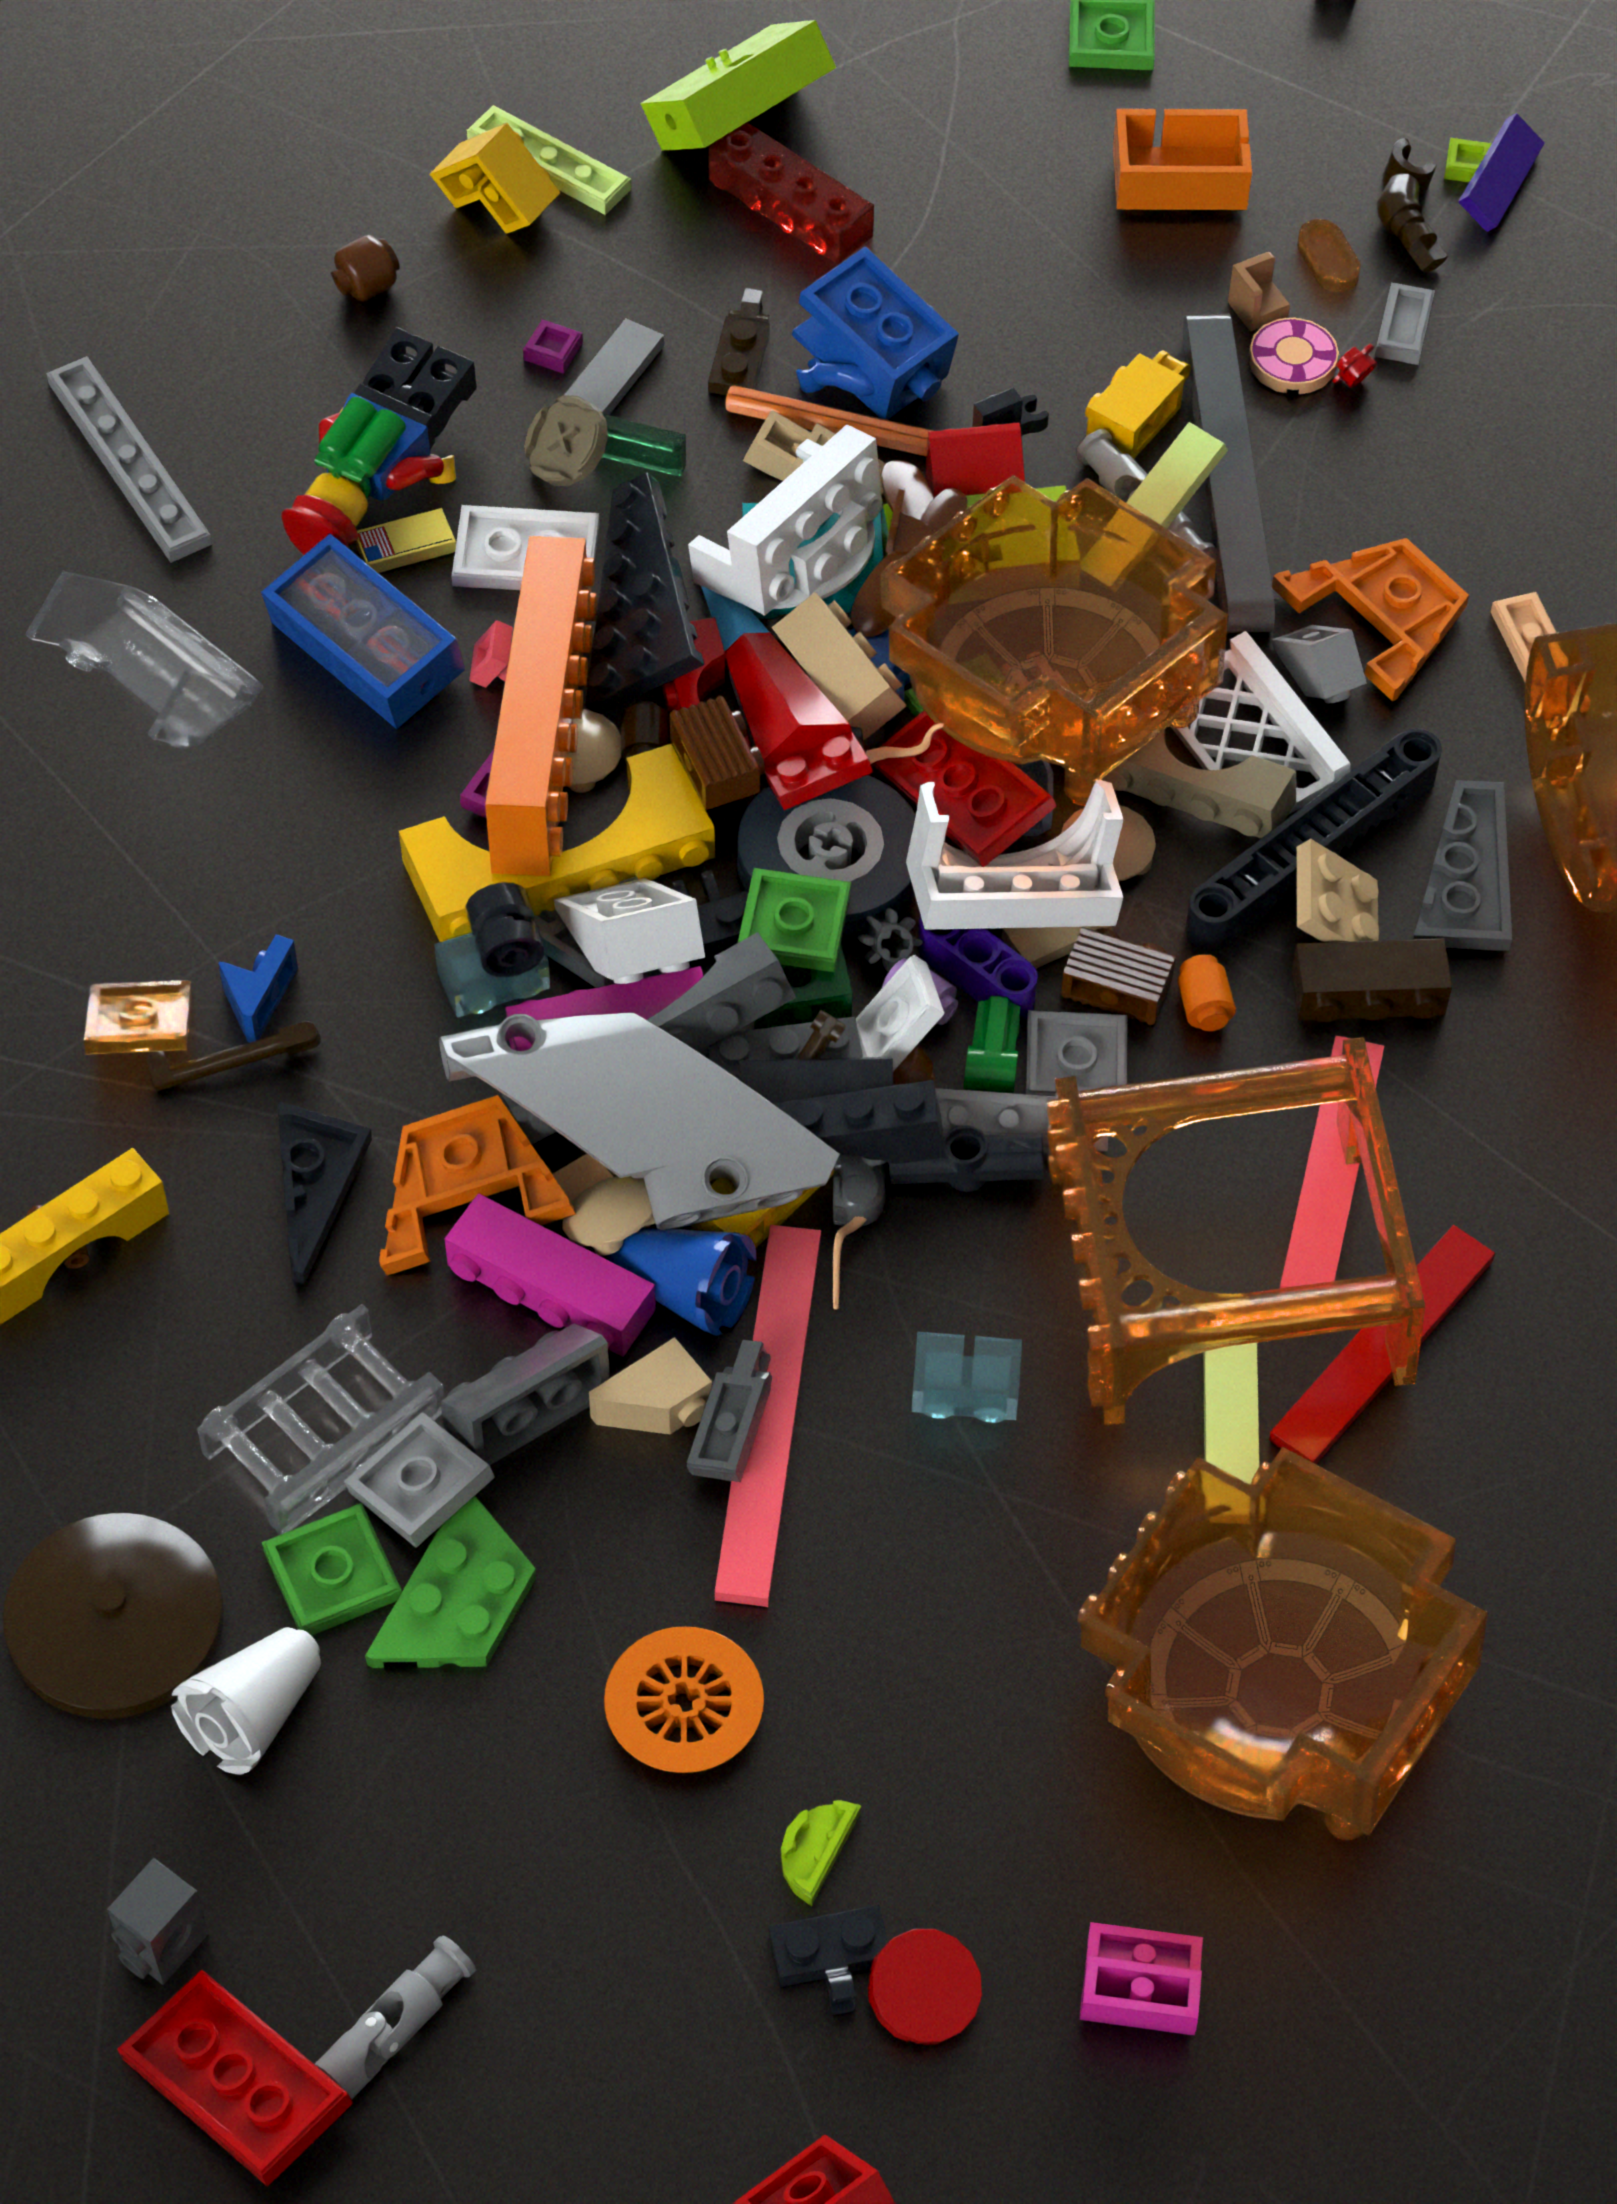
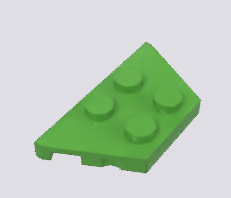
M473 1496L439 1527L366 1653L365 1658L368 1666L384 1668V1662H417L418 1668L440 1667L448 1663H454L460 1667L487 1666L536 1580V1568L476 1496Z

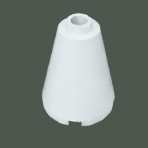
M285 1627L183 1681L173 1690L172 1696L178 1695V1700L171 1706L172 1714L181 1732L202 1756L211 1750L222 1758L223 1761L217 1767L225 1772L241 1775L251 1771L261 1760L321 1666L319 1646L316 1640L306 1631Z

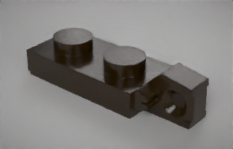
M745 288L740 310L730 309L728 316H726L708 380L709 393L727 395L729 388L734 385L755 390L770 335V315L762 314V290Z

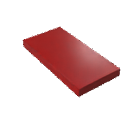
M937 699L880 746L898 748L918 746L922 743L930 727L938 723H944V727L934 733L929 748L916 756L886 758L876 761L872 764L871 768L916 809L920 785L934 782L933 797L938 814L949 815L946 836L981 867H985L1057 806L1053 797L1000 751L980 743L961 730L948 717Z
M203 1970L198 1972L117 2049L122 2059L267 2187L353 2104L348 2092Z

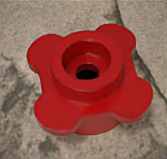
M1370 343L1361 351L1356 347L1347 351L1336 363L1340 372L1332 382L1337 385L1343 380L1350 388L1362 382L1377 365V362L1369 355L1374 346Z

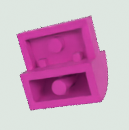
M1090 1922L1081 1995L1080 2020L1195 2035L1199 2016L1203 1937Z

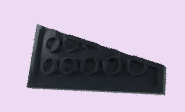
M648 472L628 482H623L613 489L585 703L588 709L599 714H603L704 666L702 654L695 649L694 640L698 638L695 626L688 621L687 617L690 604L680 564L672 556L671 548L675 546L673 536L666 530L664 523L667 512L660 483Z

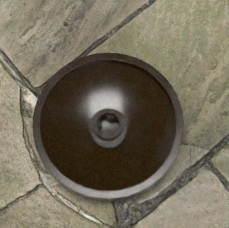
M102 1514L84 1518L57 1530L38 1544L24 1559L7 1591L3 1612L4 1634L9 1653L19 1675L43 1700L63 1711L83 1717L98 1719L124 1718L148 1712L168 1703L178 1696H172L173 1690L178 1685L205 1670L217 1649L221 1637L224 1617L223 1598L218 1577L208 1556L189 1535L165 1521L141 1514Z

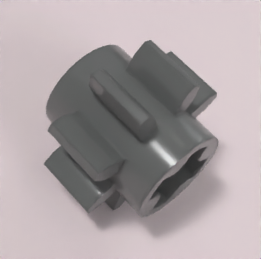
M887 908L885 918L876 920L871 916H867V921L871 926L867 934L857 937L860 942L869 945L871 948L866 953L864 959L873 964L882 957L883 968L888 972L895 965V962L903 958L908 960L913 946L922 945V940L911 935L909 932L916 922L908 916L903 918L898 924L897 913L891 908ZM892 931L899 936L898 942H891L887 949L881 945L882 939L890 938Z

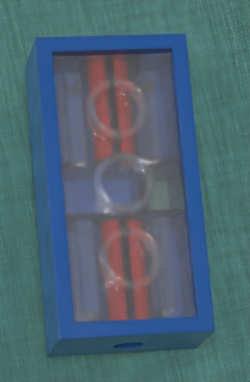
M332 534L327 535L261 591L272 624L396 729L466 670L457 639Z

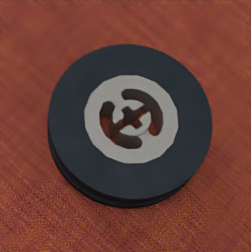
M869 775L785 811L768 785L751 801L739 826L737 874L743 892H749L754 868L851 882V894L841 941L857 939L859 935L867 934L871 926L867 921V916H871L876 920L885 918L887 908H891L896 911L899 918L914 899L915 893L906 859L916 815L907 801L898 792ZM806 844H808L807 860L803 859L798 853ZM852 848L856 849L861 855V858L853 865H851Z

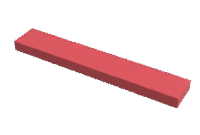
M1335 1035L1279 1295L1328 1306L1330 1304L1382 1061L1383 1045Z

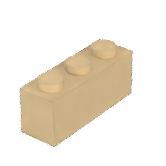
M814 592L771 628L821 692L849 722L850 726L862 729L863 740H865L907 706L896 692L902 684L885 663L879 668L874 665L871 658L878 653L860 631L853 637L848 632L846 627L852 623V620L835 600L827 605L817 592Z

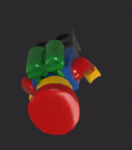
M396 327L367 373L363 383L357 387L354 393L349 395L341 411L322 419L319 423V453L314 463L317 466L326 468L327 473L319 475L305 495H298L290 509L286 508L282 512L281 519L284 529L291 542L303 555L329 534H332L347 548L358 540L356 527L367 512V498L369 496L382 501L387 500L396 490L400 491L423 479L429 478V481L435 484L450 483L456 479L454 455L440 458L435 454H430V449L435 444V437L442 433L450 416L461 401H468L477 389L474 361L440 346L433 352L431 342ZM406 346L416 350L417 356L407 353ZM445 364L455 367L457 373L446 370Z

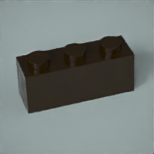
M1444 938L1297 943L1291 972L1298 1020L1330 1022L1336 1019L1364 1018L1367 1020H1380L1385 1017L1407 1016L1426 1019L1435 1015L1446 1014L1452 984Z

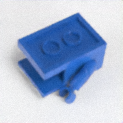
M866 246L800 292L798 303L812 317L793 329L792 336L815 357L808 361V370H796L803 392L813 393L821 390L824 386H835L855 394L879 418L888 420L917 398H920L922 401L932 398L939 390L942 380L948 376L959 333Z

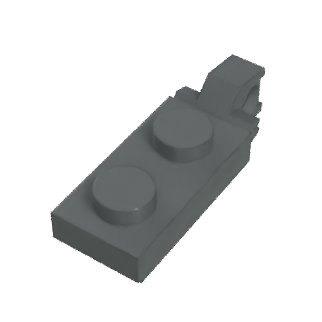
M742 1340L734 1367L726 1366L723 1373H716L687 1460V1468L692 1475L741 1482L771 1391L772 1376L770 1372H767L771 1356L767 1354L762 1342Z

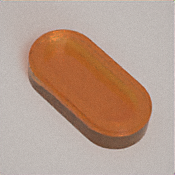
M1313 219L1304 223L1299 230L1297 247L1318 284L1332 292H1345L1354 288L1359 280L1361 264L1341 229L1335 223L1325 219Z

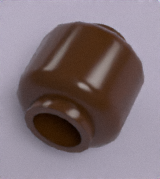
M363 235L336 252L334 257L336 270L331 272V276L338 290L344 296L351 293L357 300L365 302L395 284L397 279L396 271L400 269V263L394 250L384 238L377 240L374 236Z

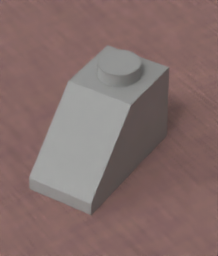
M1309 625L1271 640L1274 650L1305 696L1324 699L1325 703H1335L1351 697V689L1367 684L1351 629Z

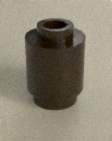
M639 701L622 712L621 758L626 762V768V758L669 745V715L665 709L651 701Z

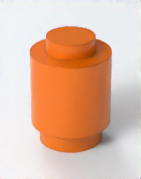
M1197 955L1187 959L1181 964L1180 974L1177 978L1187 1021L1191 1026L1204 1031L1219 1030L1226 1026L1236 1013L1226 970L1223 965L1218 963L1217 958L1212 955Z

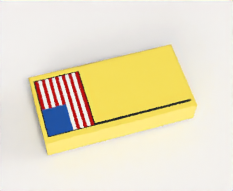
M442 508L358 530V540L355 542L361 559L377 573L454 553L456 549L455 538Z

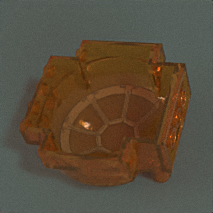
M1012 475L999 486L988 490L984 497L968 509L957 513L949 523L933 535L923 538L918 546L899 560L891 562L881 572L882 608L897 617L892 625L889 626V661L910 675L914 693L928 716L936 724L944 723V727L941 729L952 738L984 755L1021 765L1042 760L1064 766V792L1077 805H1086L1096 780H1103V777L1167 726L1185 728L1196 720L1199 715L1200 700L1223 683L1228 614L1207 601L1214 595L1216 560L1089 478H1086L1072 490L1065 491L1054 502L1015 475Z
M1282 1447L1272 1463L1265 1461L1260 1465L1252 1479L1251 1485L1197 1457L1186 1473L1179 1471L1174 1476L1167 1489L1164 1505L1158 1513L1151 1511L1144 1518L1137 1532L1136 1539L1138 1541L1129 1554L1121 1552L1117 1556L1108 1572L1107 1581L1109 1582L1099 1596L1092 1593L1086 1599L1079 1612L1077 1621L1081 1624V1647L1115 1666V1673L1109 1680L1105 1690V1697L1108 1698V1722L1133 1735L1149 1759L1175 1784L1209 1804L1237 1814L1282 1821L1297 1804H1301L1325 1812V1825L1335 1837L1351 1840L1360 1837L1364 1833L1370 1835L1481 1666L1488 1612L1440 1587L1453 1567L1456 1539Z

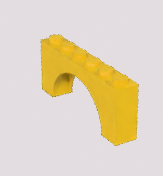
M672 744L626 758L630 795L624 809L617 819L598 836L580 846L563 851L561 857L553 856L550 876L491 874L490 852L463 839L450 826L445 816L400 830L402 861L441 946L443 947L455 942H464L474 938L465 905L475 892L488 885L501 882L521 885L528 893L534 916H538L545 909L548 911L556 910L554 899L617 885L620 881L636 876L638 879L646 878L652 881L660 875L685 867H694L706 860L715 858L714 826Z

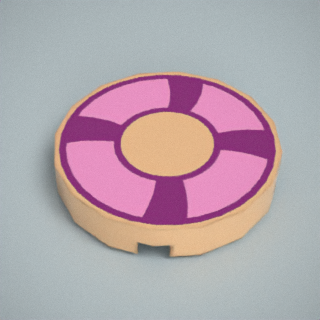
M1295 317L1276 319L1263 325L1253 335L1249 349V364L1251 372L1256 378L1274 391L1287 393V389L1299 390L1298 394H1305L1324 387L1334 377L1339 351L1336 340L1332 335L1313 321Z

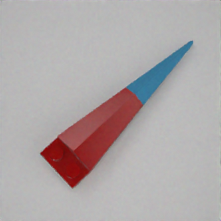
M701 586L711 616L716 619L725 651V658L755 746L758 747L762 755L767 782L783 810L785 811L873 773L869 758L853 734L849 722L752 611L741 603Z

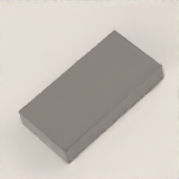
M1391 282L1375 357L1419 365L1435 290Z

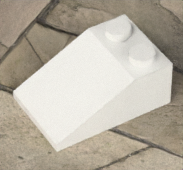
M642 878L554 899L556 911L595 972L613 980L615 984L637 982L643 979V972L659 968L663 973L682 971L690 967L689 961L705 958L696 899L649 879Z

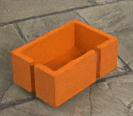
M1116 109L1113 159L1117 209L1247 210L1252 178L1250 144H1248L1247 109H1164L1160 147H1153L1156 109Z

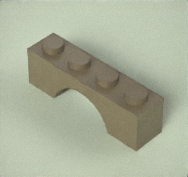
M1121 711L1115 722L1129 726L1138 716ZM1153 721L1140 733L1119 746L1109 750L1098 747L1096 750L1098 780L1112 783L1114 790L1126 791L1141 796L1157 805L1169 806L1187 812L1198 819L1230 827L1247 836H1255L1262 839L1286 820L1297 801L1296 770L1253 755L1243 762L1226 769L1202 770L1190 767L1177 760L1166 746L1165 725ZM1110 729L1102 742L1113 738L1121 732Z

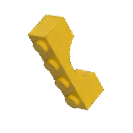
M134 1148L123 1153L0 1233V1325L41 1299L45 1286L54 1271L67 1257L82 1246L107 1236H117L129 1241L169 1214L163 1181Z

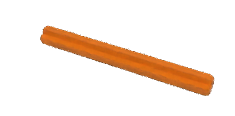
M736 385L729 388L725 401L726 410L731 413L766 420L770 411L773 410L810 431L818 423L837 434L845 425H849L876 438L877 446L927 457L928 432L934 431Z

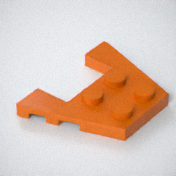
M1407 538L1353 552L1351 559L1330 564L1327 560L1312 563L1309 570L1291 575L1289 570L1279 572L1273 576L1272 589L1298 613L1306 610L1334 591L1338 592L1394 645L1366 663L1364 674L1391 701L1396 700L1465 610L1469 598L1468 593Z
M499 1095L403 1126L393 1178L396 1191L393 1208L387 1212L385 1227L388 1230L385 1249L380 1251V1266L388 1276L430 1262L423 1217L471 1202L478 1193L487 1197L519 1186L526 1218L541 1226L576 1214L570 1199L534 1149Z

